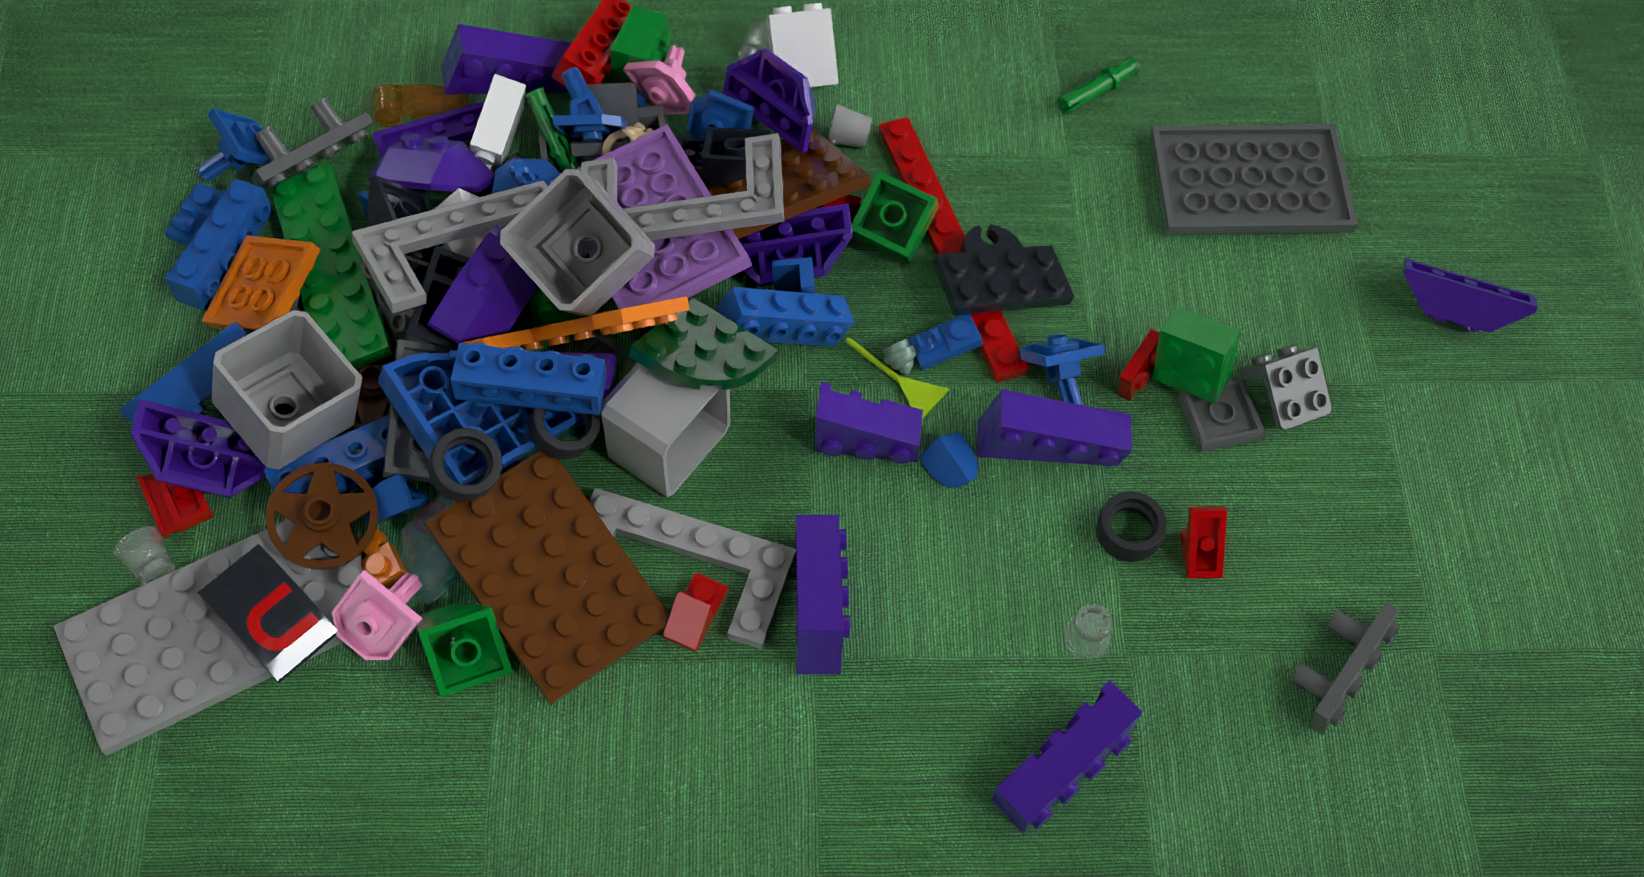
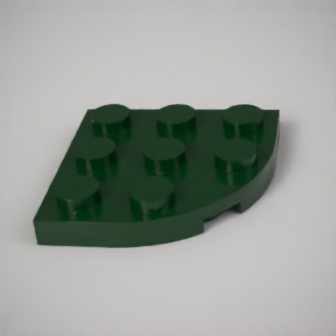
M693 297L688 301L690 310L676 313V321L658 324L631 345L629 352L630 358L672 383L700 390L701 385H722L721 390H728L742 386L756 378L776 360L778 349Z

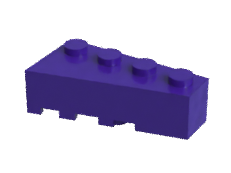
M458 24L441 65L445 94H488L494 74L525 84V93H530L542 87L545 93H569L567 88L553 79L551 75L572 43Z
M1002 389L977 421V457L1092 464L1111 467L1118 466L1132 452L1130 414Z
M796 515L797 674H841L843 638H850V615H843V608H849V586H842V579L848 578V558L841 557V551H846L847 532L846 529H840L839 515Z
M1110 679L1100 688L1101 692L1093 707L1087 702L1084 703L1066 725L1068 730L1065 733L1061 729H1057L1039 749L1041 754L1038 757L1034 753L1031 754L995 789L991 800L1023 834L1031 826L1036 830L1042 827L1053 815L1050 809L1060 801L1063 805L1067 804L1079 792L1080 789L1076 786L1085 777L1090 781L1093 780L1106 767L1103 760L1111 753L1116 757L1119 756L1132 743L1129 736L1143 712Z

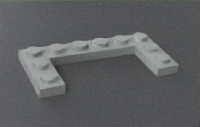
M776 133L745 138L747 191L624 208L623 210L650 240L784 222L781 142L779 135ZM607 158L582 162L581 171L598 181L617 202L618 166L615 159ZM588 239L582 243L581 247L583 250L595 249L597 244L593 239Z
M542 180L352 231V242L391 312L396 313L426 304V293L403 254L486 232L496 225L504 227L548 186ZM581 247V254L583 257H586L587 250H583Z
M594 489L589 503L614 538L616 534L749 575L728 630L727 639L758 649L763 648L796 556V549L601 489Z

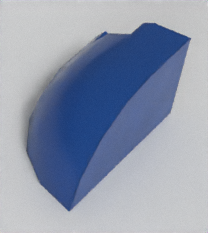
M960 432L938 437L919 457L929 473L940 484L949 488L962 487L976 478L978 473L977 459Z
M396 474L381 481L372 488L378 503V524L431 504L426 491L423 488L417 490L409 482L411 478L401 474ZM370 512L364 515L366 526L369 524Z

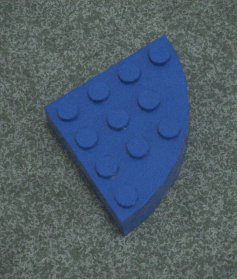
M450 350L449 353L428 355V352L410 355L382 367L377 382L428 459H430L434 446L443 435L454 429L472 428L482 431L494 440L501 452L503 465L500 474L540 452L532 442L528 430L529 417L534 408L455 399L450 380L457 350ZM548 409L544 415L546 430L551 436L560 441L573 434L582 421V418L576 412ZM457 445L445 454L443 460L446 475L455 483L461 485H474L481 481L486 474V459L474 447Z

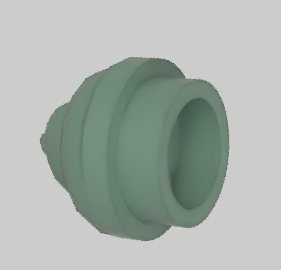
M904 339L883 349L885 365L890 366L893 370H899L904 375L910 374V369L914 363L913 359L916 356L914 345L910 346L908 340Z

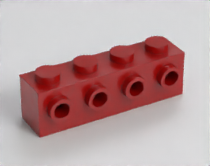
M602 0L561 58L551 77L566 87L562 74L566 70L576 67L580 70L586 84H600L605 77L601 71L607 74L612 66L610 49L632 6L624 0Z

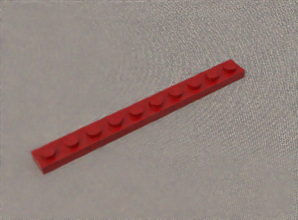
M908 116L879 124L878 132L901 181L938 200L939 208L926 232L935 254L960 253L965 234ZM1002 311L970 314L983 341V345L979 347L995 383L1027 374V363L1020 359V349Z

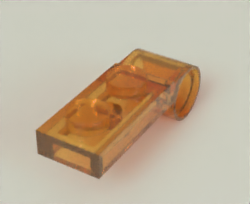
M380 85L373 91L374 120L381 126L394 127L403 121V116L430 117L469 106L468 94H445L444 85Z

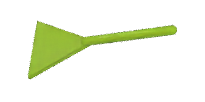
M846 338L845 340L850 347L899 384L909 406L923 410L922 420L950 391L949 388L901 377L851 338Z

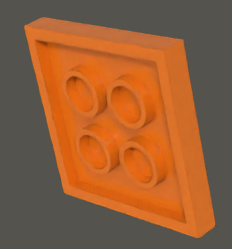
M246 235L201 321L210 328L222 330L232 323L238 322L250 334L289 313L294 301L299 297L300 289L309 272L313 269L321 249L312 242Z

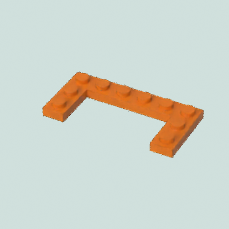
M687 296L462 343L472 344L479 342L501 348L520 347V345H523L524 350H533L544 347L543 340L547 339L549 346L570 342L568 335L574 334L575 341L596 337L594 331L596 329H600L602 336L676 321V313L688 311L690 307Z

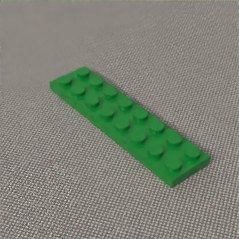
M329 162L290 179L283 180L275 187L270 188L284 238L286 240L312 242L321 249L313 269L309 272L300 289L305 312L310 315L356 370L393 355L368 278L363 273V268L358 266L363 260L352 242V231H354L332 164Z

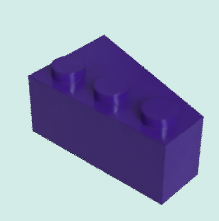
M821 381L814 451L822 452L829 456L844 454L857 456L864 460L880 458L889 459L899 464L917 463L923 410L882 399L880 404L862 399L861 392L851 390L850 395L832 391L831 384Z

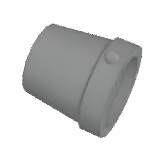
M837 104L828 141L835 146L838 144L865 148L872 118Z

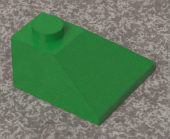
M451 604L419 615L423 619L417 625L418 633L441 698L513 673L491 605Z

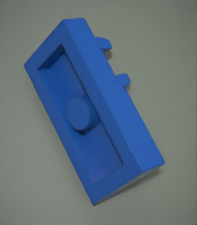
M198 182L165 231L168 239L189 245L225 191Z
M970 314L961 315L908 339L910 346L914 345L916 350L915 357L922 371L983 345L982 338Z

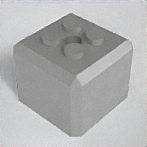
M565 169L501 230L500 244L553 304L561 311L579 316H592L654 258L655 244L601 184L578 169ZM593 239L597 244V252L591 258H584L580 250L581 245L584 241Z
M293 310L215 353L212 403L265 467L281 469L354 425L362 376L307 312ZM285 403L291 405L294 408V412L289 415H282L277 413L274 407Z
M637 363L602 401L601 417L608 458L664 496H672L726 434L731 424L730 389L721 390L722 385H701L700 390L684 387L660 377L640 363Z

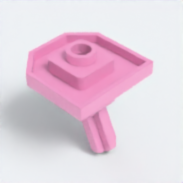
M675 45L668 48L665 62L627 63L623 68L637 89L644 93V98L650 106L663 105L664 115L689 114L691 102L696 96L686 83V72L681 67L685 51L682 47L677 48Z
M364 570L332 611L334 626L337 629V637L365 660H390L423 619L406 605L421 589L422 583L418 580L419 577L415 574L405 573L388 590Z

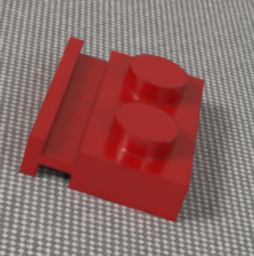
M152 473L144 477L142 475L137 476L157 528L164 539L169 538V534L173 532L185 531L214 518L204 492L158 482Z

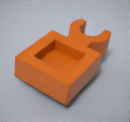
M377 529L372 542L363 552L367 556L361 560L362 571L365 570L388 589L407 573V570L396 547L387 542L384 532ZM357 537L355 539L357 545L360 543L362 538Z

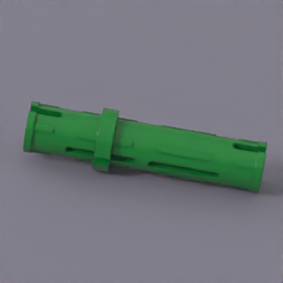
M1128 56L1112 67L1107 66L1101 69L1100 74L1058 97L1057 101L1061 102L1058 103L1060 110L1068 115L1108 90L1113 91L1117 89L1124 80L1140 72V69L1137 68L1139 67L1138 61L1133 56Z
M542 87L526 94L524 97L527 99L551 150L549 155L551 159L555 158L561 173L565 169L579 168L575 156H572L571 143H568L565 135L553 126V116L556 115L547 99L544 88Z

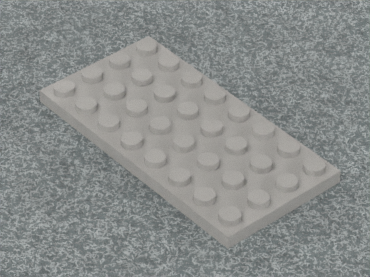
M289 520L276 525V531L284 546L295 525ZM266 529L54 625L53 627L101 751L106 756L273 677L212 612L197 593L257 544L294 580L333 626L332 611L359 574L363 572L361 556L359 555L353 561L333 569L314 570L304 568L286 559L276 549ZM322 543L303 558L324 561L336 559L339 556ZM336 635L310 658L344 642Z

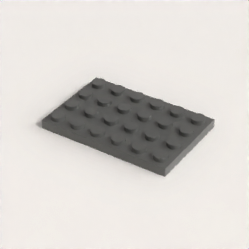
M1335 124L1152 126L1150 137L1166 234L1355 232L1358 223Z

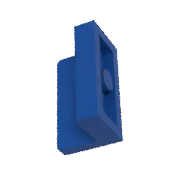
M812 257L772 261L774 290L815 294Z

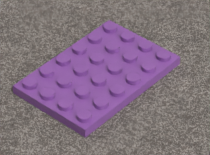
M667 124L595 159H615L618 166L617 203L622 209L711 196ZM732 229L651 240L655 244L654 258L617 291L612 298L618 309L684 296L689 298L752 266ZM597 248L587 250L590 258L596 254Z

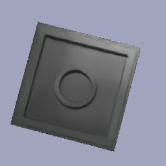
M1242 377L1231 379L1215 404L1179 390L1177 396L1200 453L1260 441L1265 438V429Z

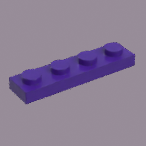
M485 101L373 132L372 134L380 157L384 155L389 147L399 142L401 137L407 134H419L421 138L430 139L437 136L448 137V140L462 142L472 139Z

